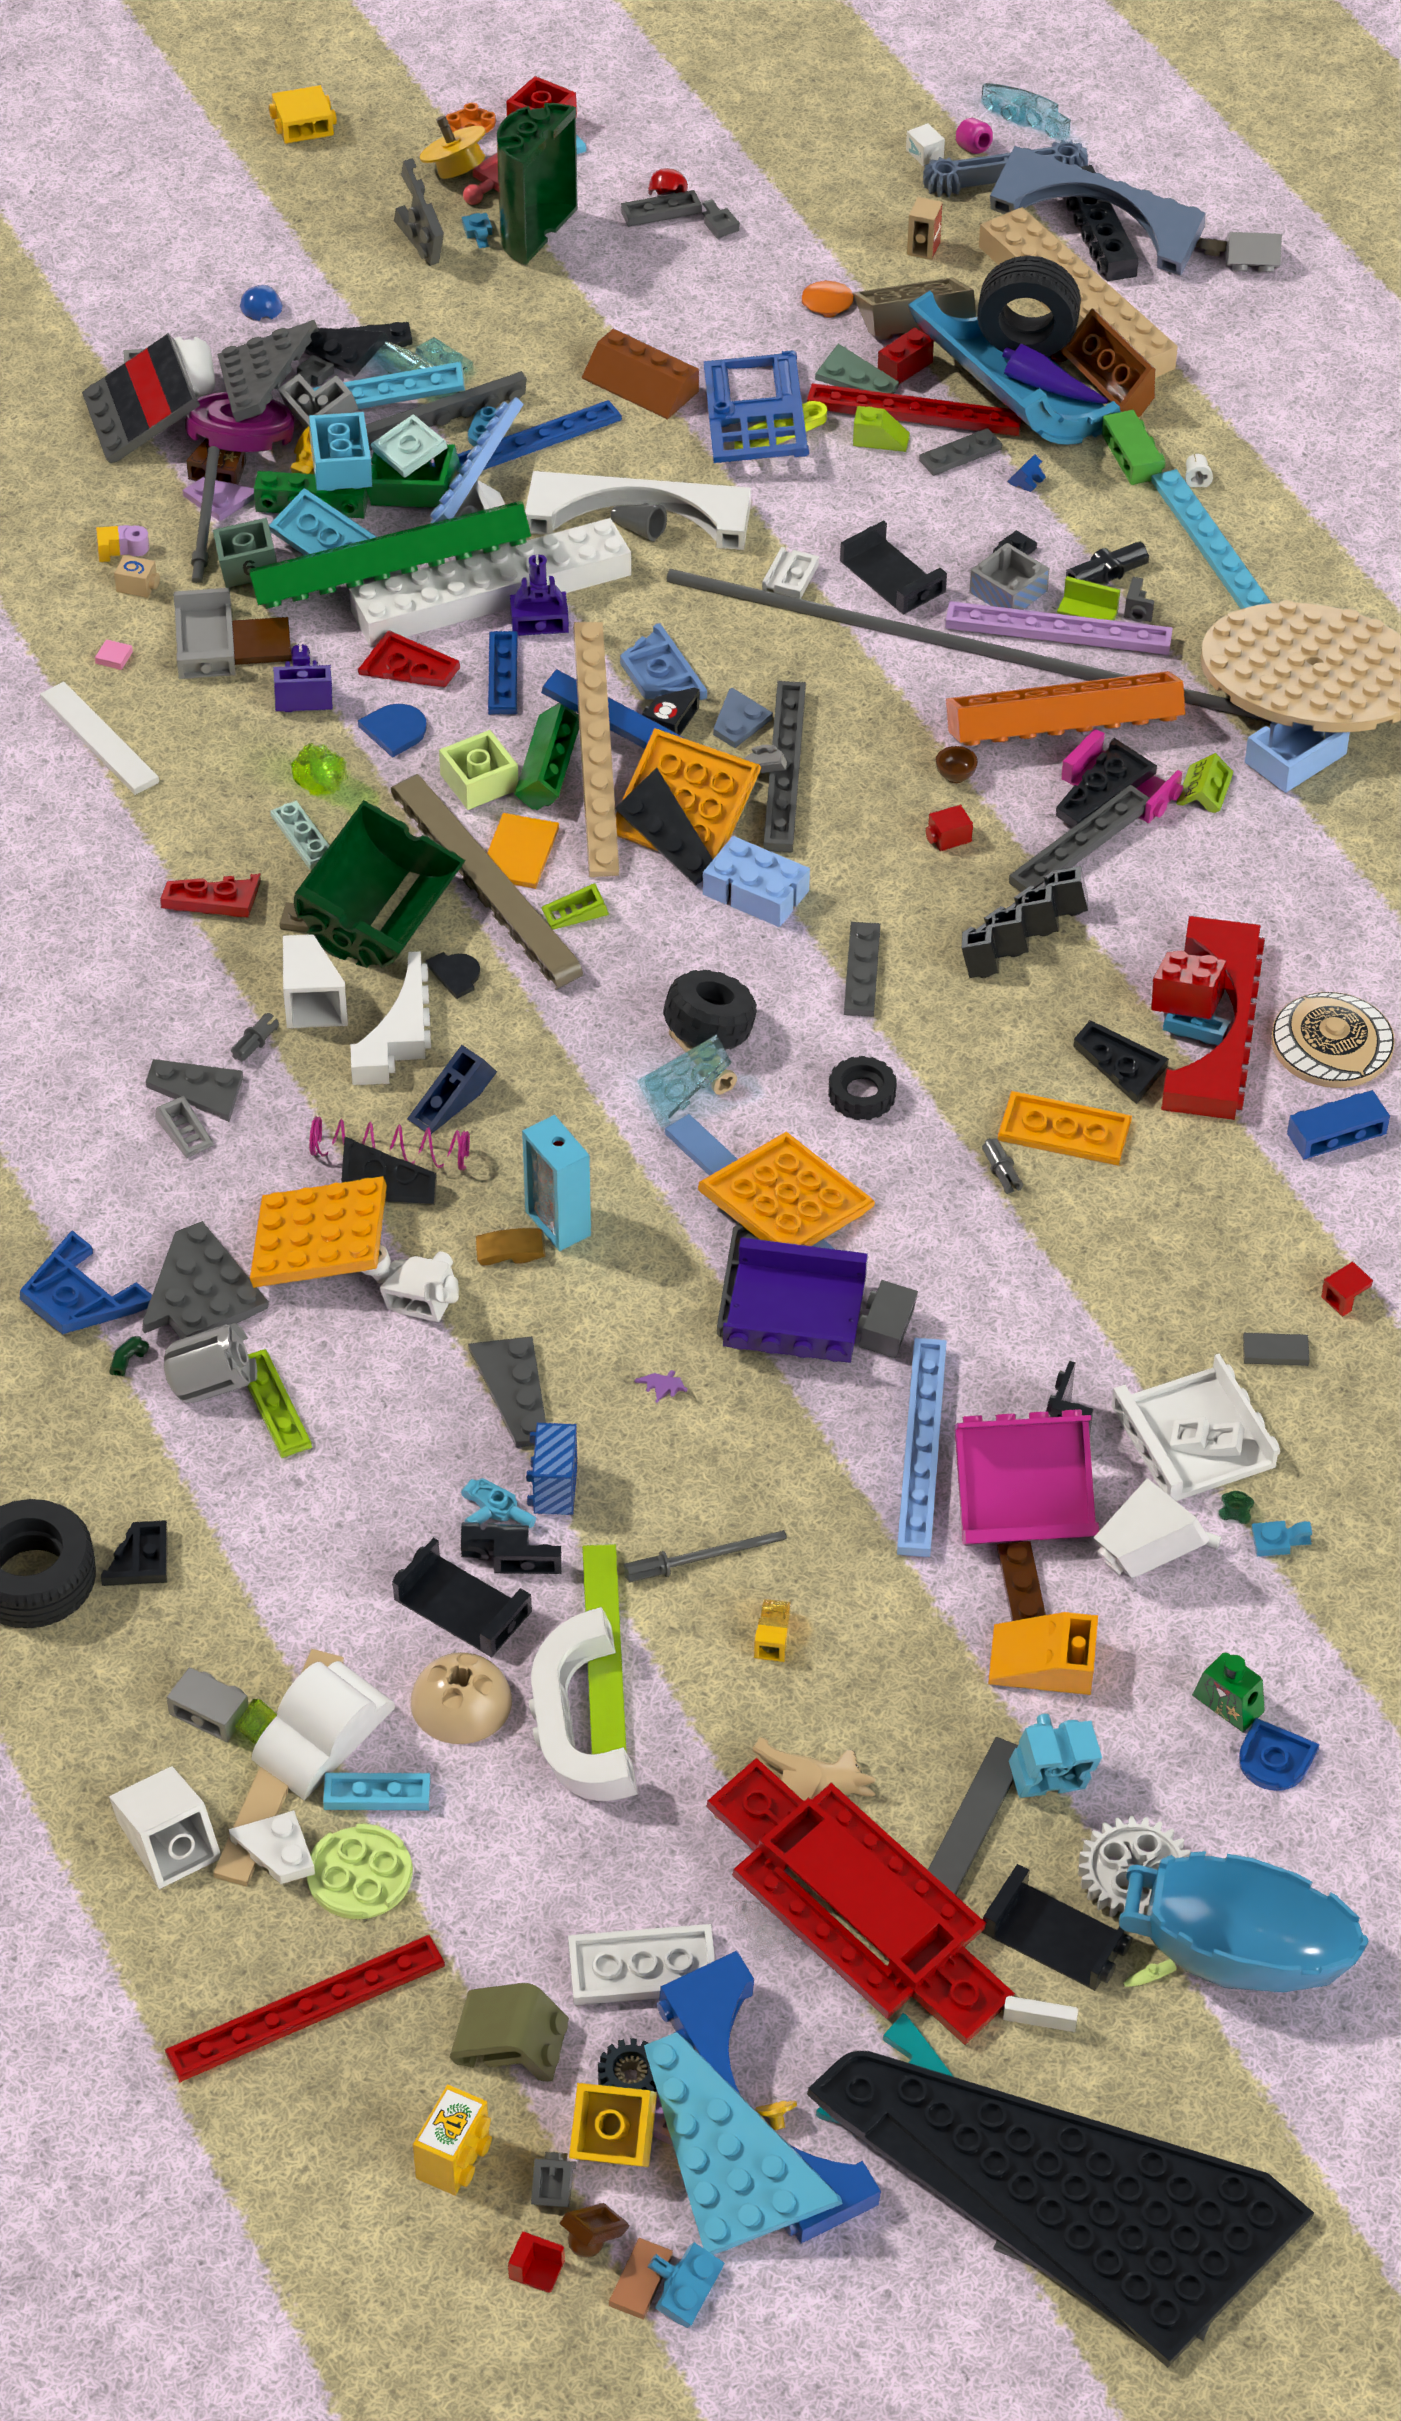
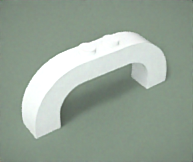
M602 1607L580 1613L568 1619L550 1633L542 1643L532 1666L531 1685L533 1699H529V1707L534 1720H537V1727L533 1728L536 1745L538 1748L541 1747L548 1764L559 1782L570 1792L582 1798L596 1801H612L638 1795L634 1766L624 1747L601 1754H585L576 1750L567 1692L571 1677L583 1664L593 1659L616 1653L612 1627Z

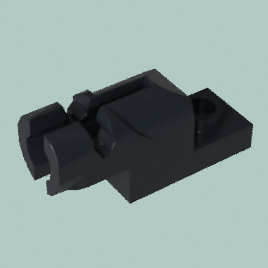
M462 1522L461 1557L479 1560L494 1558V1573L562 1574L561 1546H551L549 1544L529 1545V1526L487 1523L488 1526L482 1530L479 1527V1522Z

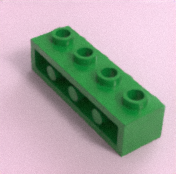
M273 471L257 472L254 485L256 512L281 513L305 488L348 518H365L368 503L366 487L361 489H335L333 491L317 490L315 474Z
M557 703L538 716L514 793L515 796L533 810L550 806L559 798L578 735L579 714L560 703Z

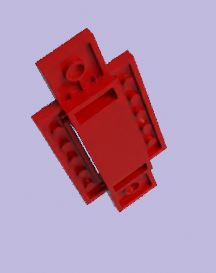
M755 1758L707 1800L706 1807L753 1850L749 1856L733 1869L732 1876L886 2019L890 2018L902 2005L913 1997L960 2042L966 2045L1004 2009L1006 1997L1015 1996V1993L965 1948L985 1929L986 1922L833 1783H830L813 1799L808 1797L803 1801L759 1759ZM789 1867L889 1959L888 1966L784 1870Z

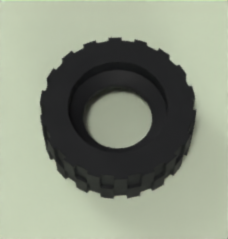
M853 1056L845 1061L842 1060L838 1063V1066H834L832 1074L829 1076L828 1097H830V1103L838 1113H842L847 1118L851 1117L854 1120L879 1118L882 1114L889 1112L890 1107L895 1103L896 1075L893 1074V1069L888 1067L884 1061H879L874 1057L859 1056L854 1058ZM866 1079L874 1082L878 1091L873 1096L858 1097L848 1093L847 1087L854 1080Z

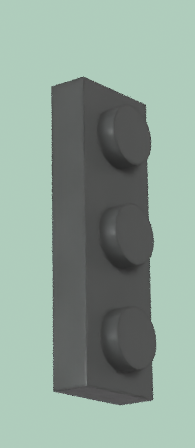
M695 190L685 191V193L679 192L621 203V213L627 226L630 227L701 214L702 204Z
M987 428L919 455V461L935 476L1002 450V443Z

